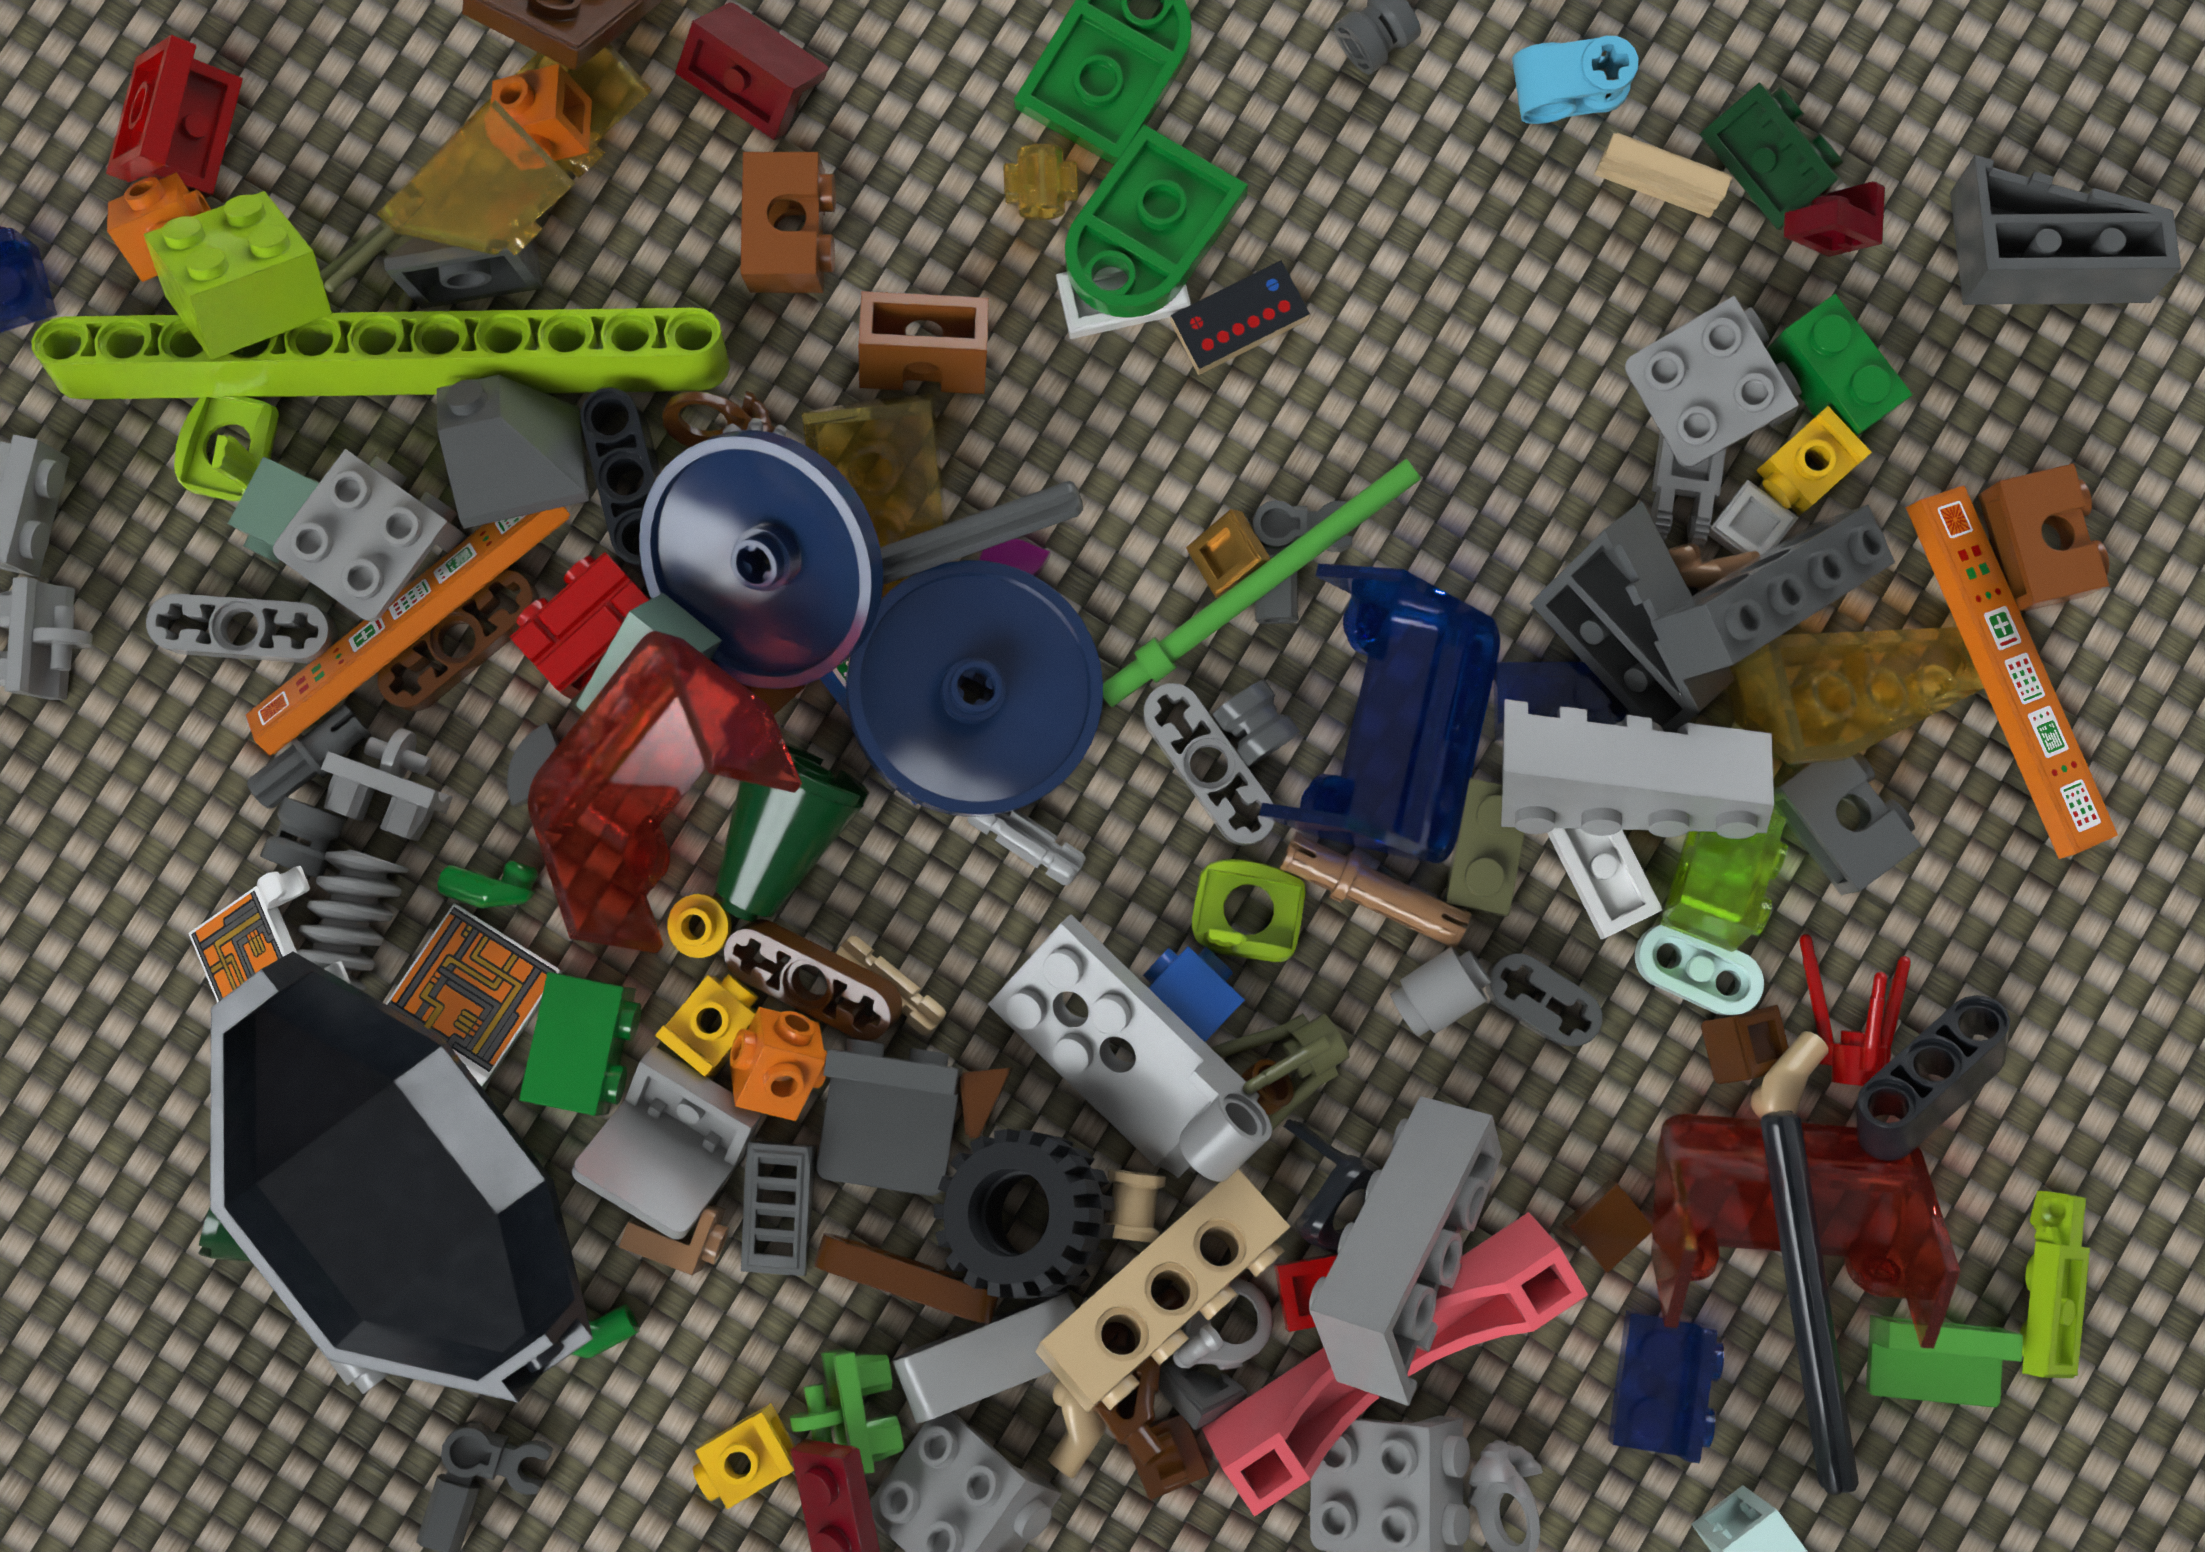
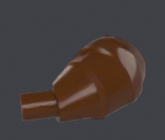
M1173 1285L1153 1298L1160 1307L1167 1310L1179 1309L1183 1306L1184 1302L1183 1296ZM1118 1322L1109 1323L1103 1327L1101 1337L1109 1351L1118 1355H1126L1134 1351L1135 1337L1129 1327ZM1151 1356L1132 1373L1140 1384L1121 1402L1109 1410L1101 1401L1092 1409L1094 1412L1099 1413L1120 1445L1128 1443L1145 1467L1156 1462L1166 1452L1164 1446L1149 1427L1155 1418L1154 1401L1155 1396L1158 1394L1162 1364L1159 1366Z

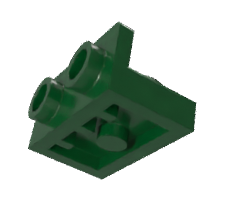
M1759 82L1699 135L1777 230H1781L1784 227L1785 212L1810 206L1812 200L1821 197L1829 189L1834 190L1844 182L1835 171L1844 161L1821 134L1812 141L1796 124V121L1805 114L1782 86L1771 93L1766 86Z

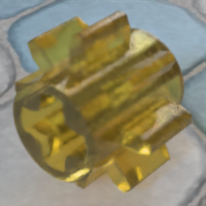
M1051 144L1024 146L1017 150V164L1005 163L1003 165L1005 202L1007 204L1018 203L1019 215L1023 218L1030 220L1055 219L1065 214V201L1078 200L1077 162H1064L1063 150L1058 146Z

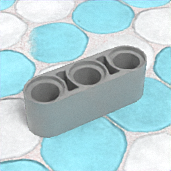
M1069 1290L1068 1293L1056 1297H1043L992 1317L990 1324L977 1323L894 1358L892 1361L915 1422L921 1423L1052 1372L1035 1351L1045 1337L1076 1311Z

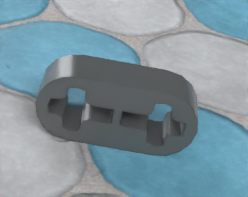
M1509 954L1497 959L1489 967L1487 975L1491 983L1486 986V991L1490 1000L1499 1008L1550 1041L1561 1046H1581L1591 1042L1599 1033L1602 1025V1010L1597 1000L1587 991L1537 959L1526 954ZM1523 966L1528 971L1525 982L1541 993L1537 1001L1522 993L1514 995L1511 999L1507 998L1504 992L1508 984L1500 978L1502 971L1513 972ZM1550 999L1564 1007L1572 1006L1576 1001L1583 1006L1579 1016L1586 1022L1584 1029H1570L1566 1034H1563L1559 1030L1562 1024L1561 1017L1546 1008Z

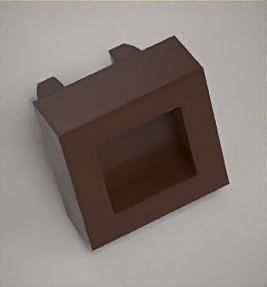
M1179 1412L1150 1424V1429L1166 1449L1164 1455L1153 1464L1145 1467L1129 1444L1126 1443L1149 1501L1210 1475L1191 1425Z

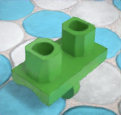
M843 1349L822 1352L821 1357L830 1406L826 1404L823 1383L805 1386L804 1391L808 1411L790 1416L792 1431L811 1430L813 1440L833 1443L830 1426H833L836 1444L859 1448L864 1474L874 1473L873 1462L881 1461L904 1449L897 1416L888 1414L866 1419L862 1396L892 1389L893 1381L889 1358L884 1354H855V1352Z

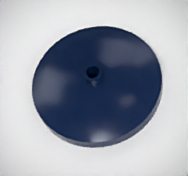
M758 430L727 432L713 436L676 456L663 469L649 491L642 512L639 532L640 559L647 589L651 599L661 593L667 595L722 640L709 661L715 667L714 671L735 682L758 688H793L808 684L828 674L850 658L863 644L876 620L882 597L883 564L879 541L872 520L854 488L820 454L791 438L771 432Z
M982 560L944 563L916 573L891 589L881 599L878 614L870 633L863 644L849 658L846 674V703L851 727L861 750L876 772L895 790L915 803L934 811L962 817H987L1016 811L1036 802L1059 786L1075 770L1088 751L1098 728L1103 702V678L1098 653L1087 627L1074 608L1060 593L1034 575L1016 567ZM966 684L975 686L980 692L981 699H978L974 705L968 704L963 700L964 691L960 688L961 686Z

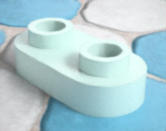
M1667 923L1648 929L1637 942L1635 963L1639 973L1646 981L1715 1014H1743L1751 1010L1762 996L1764 978L1759 965L1754 959L1741 951L1684 925ZM1663 944L1670 945L1675 950L1677 956L1675 964L1669 969L1662 967L1657 960V951ZM1722 971L1730 973L1735 980V988L1727 996L1721 994L1716 987V978Z

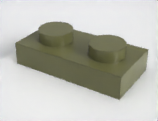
M1472 778L1466 781L1443 902L1454 907L1507 917L1510 914L1525 833L1518 831L1515 827H1501L1502 784Z

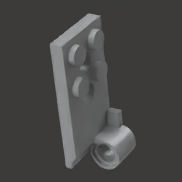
M1072 914L1059 924L988 1004L1155 1167L1166 1169L1177 1178L1192 1166L1198 1173L1210 1180L1225 1181L1271 1137L1272 1127L1264 1109L1257 1102L1260 1095L1257 1092L1246 1094L1243 1091V1085L1246 1081ZM1071 991L1080 995L1088 1006V1017H1078L1069 1012L1063 1001V992ZM1110 1037H1120L1128 1041L1135 1051L1136 1061L1125 1062L1117 1058L1110 1048Z

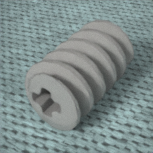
M351 849L347 851L326 852V861L340 872L339 875L317 877L316 884L329 893L331 897L329 900L308 901L307 908L321 918L322 921L318 925L299 926L298 932L309 940L313 946L312 949L296 951L297 954L323 969L334 962L342 961L350 984L360 990H366L367 987L354 977L352 972L374 969L376 962L362 952L361 947L381 946L385 938L369 926L370 922L391 921L393 913L380 904L378 900L382 897L400 896L402 889L389 880L387 875L388 873H407L409 868Z

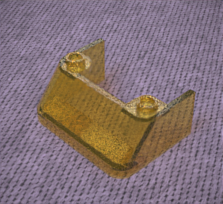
M610 44L576 71L560 64L592 99L589 153L554 161L496 100L491 104L490 97L445 141L376 214L396 234L492 255L498 254L506 247L515 256L542 230V227L535 220L575 184L567 173L571 171L577 178L584 175L605 153L597 145L599 141L614 125L649 95L652 88ZM537 52L514 75L521 74L527 70H536L560 63Z

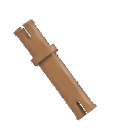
M1297 831L1292 837L1285 852L1286 856L1283 857L1279 869L1284 872L1288 871L1329 890V898L1339 903L1346 898L1447 945L1448 948L1452 946L1455 949L1466 931V928L1462 926L1463 924L1467 925L1470 921L1471 912L1458 909L1362 864V856L1350 852L1347 856H1344L1302 836Z

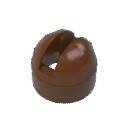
M1269 1059L1259 1060L1246 1069L1240 1077L1247 1082L1276 1064V1062ZM1286 1074L1270 1085H1266L1256 1091L1260 1095L1257 1102L1267 1115L1274 1114L1288 1105L1294 1093L1289 1075Z

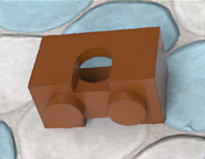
M743 152L740 274L750 293H824V272H834L835 243L833 234H823V215H825V212H835L836 182L834 174L825 173L819 152ZM792 215L806 216L805 224L800 231H781L776 229L779 222L785 217Z
M861 291L858 340L859 388L903 390V383L907 380L939 382L941 392L985 394L989 298ZM928 320L941 326L943 335L942 337L906 335V327L914 321Z
M2074 463L2001 480L1978 494L1994 554L2020 613L2084 598L2109 586L2107 579L2109 573L2108 553L2101 541L2090 540L2084 517L2091 513V495L2086 483L2078 479ZM2043 524L2050 525L2059 534L2061 541L2059 550H2055L2045 543L2041 532Z

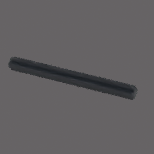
M1789 1110L1771 1112L1763 1115L1760 1123L1818 1482L1827 1494L1839 1495L1855 1491L1859 1480L1801 1118L1798 1114Z

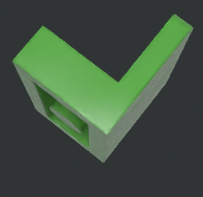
M1870 1315L1866 1390L1869 1394L1880 1397L1997 1407L2000 1404L2002 1361L2022 1362L2023 1335L2001 1327Z

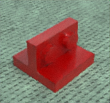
M170 35L137 56L106 174L131 183L143 176L148 178L155 177L160 180L177 172L189 192L198 190L204 198L212 196L243 78L194 59L197 45L174 35Z

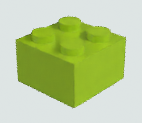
M265 191L254 195L236 196L228 200L221 207L192 217L174 218L168 221L162 228L143 234L165 297L211 360L332 314L314 251Z

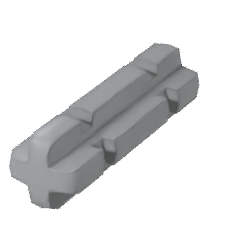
M1018 810L1013 811L1012 814L1009 812L987 817H968L967 819L969 824L984 834L988 835L991 831L997 834L996 842L1034 867L1038 868L1041 864L1046 866L1048 870L1045 874L1062 885L1068 886L1073 882L1084 865L1086 857L1082 852L1067 842L1061 847L1055 843L1058 838L1056 835Z

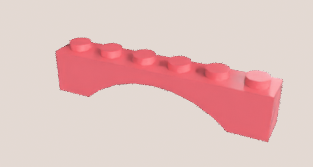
M1529 1212L1461 1256V1267L1453 1289L1440 1285L1436 1296V1307L1432 1322H1435L1439 1327L1430 1351L1416 1349L1407 1375L1409 1377L1431 1363L1469 1346L1503 1336L1534 1332L1588 1296L1561 1247ZM1323 1347L1201 1429L1222 1470L1255 1517L1311 1480L1327 1452L1348 1426L1381 1396L1337 1382Z

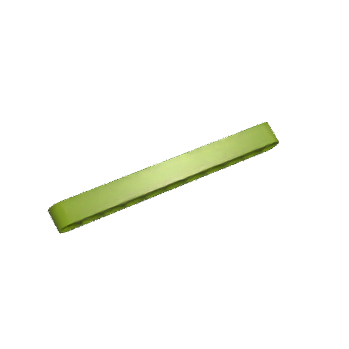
M700 308L332 313L329 316L213 360L210 359L179 315L58 317L43 323L35 331L31 340L33 353L62 394L73 399L437 395V388L453 385L463 380H476L494 375L504 376L543 393L595 392L601 388H616L624 392L703 391L721 384L728 376L730 369L720 323L714 314Z

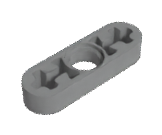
M168 594L153 603L146 618V628L150 638L160 647L182 655L311 663L335 644L338 639L337 626L332 617L323 610L303 602ZM183 612V615L196 621L209 622V633L198 629H183L180 631L178 638V634L168 630L169 620L179 619ZM241 612L253 613L258 622L256 636L245 645H233L227 635V627L230 620ZM307 618L309 624L318 628L317 638L306 639L302 649L301 642L288 636L276 635L275 623L284 628L299 629L303 628Z
M1176 683L1164 684L1154 689L1144 705V723L1148 732L1228 841L1240 846H1251L1261 842L1270 833L1275 822V808L1270 797L1193 691L1184 685ZM1165 698L1173 705L1181 701L1187 704L1188 709L1183 713V720L1192 734L1199 725H1203L1209 733L1193 739L1181 754H1178L1172 744L1183 741V736L1175 725L1167 723L1161 727L1156 722V719L1161 714L1159 702ZM1201 748H1216L1224 754L1228 767L1226 774L1220 780L1206 783L1197 779L1192 773L1190 760L1194 753ZM1237 775L1246 784V786L1235 790V794L1240 801L1247 807L1257 803L1262 809V812L1256 819L1260 829L1253 833L1246 826L1235 830L1230 825L1229 821L1234 817L1235 810L1226 796L1218 806H1215L1209 798V795L1220 793L1229 787Z

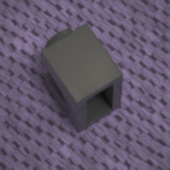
M1842 741L1824 748L1775 784L1774 808L1840 895L1860 892L1922 845L1912 834V831L1915 830V825L1907 811L1892 799L1885 803L1881 800L1869 784L1875 778L1872 766L1859 751L1854 748L1847 749ZM1842 798L1853 802L1859 810L1860 822L1853 831L1847 830L1838 821L1836 809Z

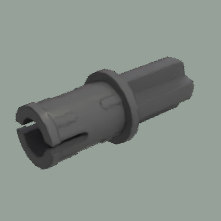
M344 703L338 711L301 739L298 736L291 741L293 744L291 747L248 779V788L267 809L274 808L283 801L284 796L289 797L317 774L322 778L328 775L327 771L321 770L328 751L342 756L363 739L370 737L371 733L365 725L361 724L362 721L350 707Z

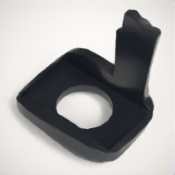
M1288 1119L1283 1126L1337 1165L1314 1199L1297 1218L1296 1228L1307 1242L1322 1249L1338 1253V1244L1344 1228L1334 1230L1333 1221L1339 1205L1349 1194L1358 1189H1364L1366 1197L1367 1185L1372 1174L1376 1170L1381 1169L1363 1158L1347 1155L1335 1149L1300 1121ZM1358 1215L1352 1221L1353 1223H1355Z

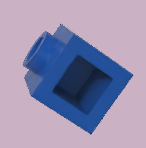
M1187 946L1179 956L1168 948L1143 974L1151 983L1149 989L1204 1042L1211 1037L1245 1000L1226 982L1233 974L1231 969L1207 947L1197 955Z

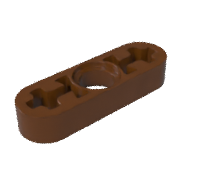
M504 570L379 670L377 681L382 696L391 704L407 711H421L432 706L511 640L510 636L520 628L516 623L518 616L531 603L540 599L535 586L518 572ZM503 587L512 592L518 591L521 588L522 591L515 598L520 606L516 612L511 614L505 609H500L487 619L497 626L493 633L490 634L486 625L471 615V612L476 607L487 616L494 611L501 603L500 598L496 594ZM457 624L470 625L476 636L473 649L463 657H449L443 646L446 632ZM427 648L437 661L448 667V670L443 674L432 666L424 671L417 679L418 684L422 688L417 694L414 695L406 690L398 692V689L404 684L402 677L399 675L403 669L408 668L417 673L432 662L422 655L423 651Z
M765 919L748 922L734 932L726 941L724 947L725 962L730 972L736 978L856 1039L871 1041L881 1037L901 1016L902 999L897 988L889 980L776 923ZM754 940L761 944L760 954L766 958L761 963L753 959L755 949L748 945ZM786 955H789L791 959L787 964L780 961ZM801 965H813L822 971L827 981L825 994H814L803 986L799 977ZM846 984L847 989L841 994ZM841 994L846 999L838 1004L835 1002V999ZM866 996L874 1000L873 1011L878 1015L873 1019L865 1015L866 1005L861 1000Z
M823 1233L814 1266L823 1271L980 1323H991L999 1298L987 1295V1289L972 1288L963 1281L964 1276L831 1233Z

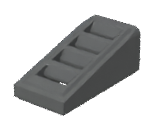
M767 1141L748 1142L744 1186L741 1271L796 1276L807 1275L818 1145ZM765 1164L797 1166V1178L764 1176ZM763 1189L796 1192L795 1204L762 1202ZM761 1215L795 1217L794 1230L760 1227ZM758 1241L793 1243V1256L758 1253Z

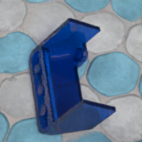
M1318 563L1316 577L1351 594L1349 606L1343 617L1344 632L1351 647L1358 653L1368 657L1341 776L1332 774L1316 776L1301 797L1300 808L1262 803L1259 815L1316 837L1412 860L1441 863L1452 853L1458 837L1468 781L1473 771L1500 651L1498 626L1491 616L1405 569Z

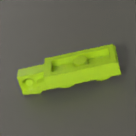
M2037 1191L2029 1222L2036 1230L2034 1238L2037 1241H2035L2034 1254L2027 1263L2025 1273L2026 1285L2030 1291L2028 1319L2023 1323L2020 1334L2023 1335V1374L2042 1378H2074V1376H2078L2090 1248L2082 1247L2086 1198L2048 1191Z

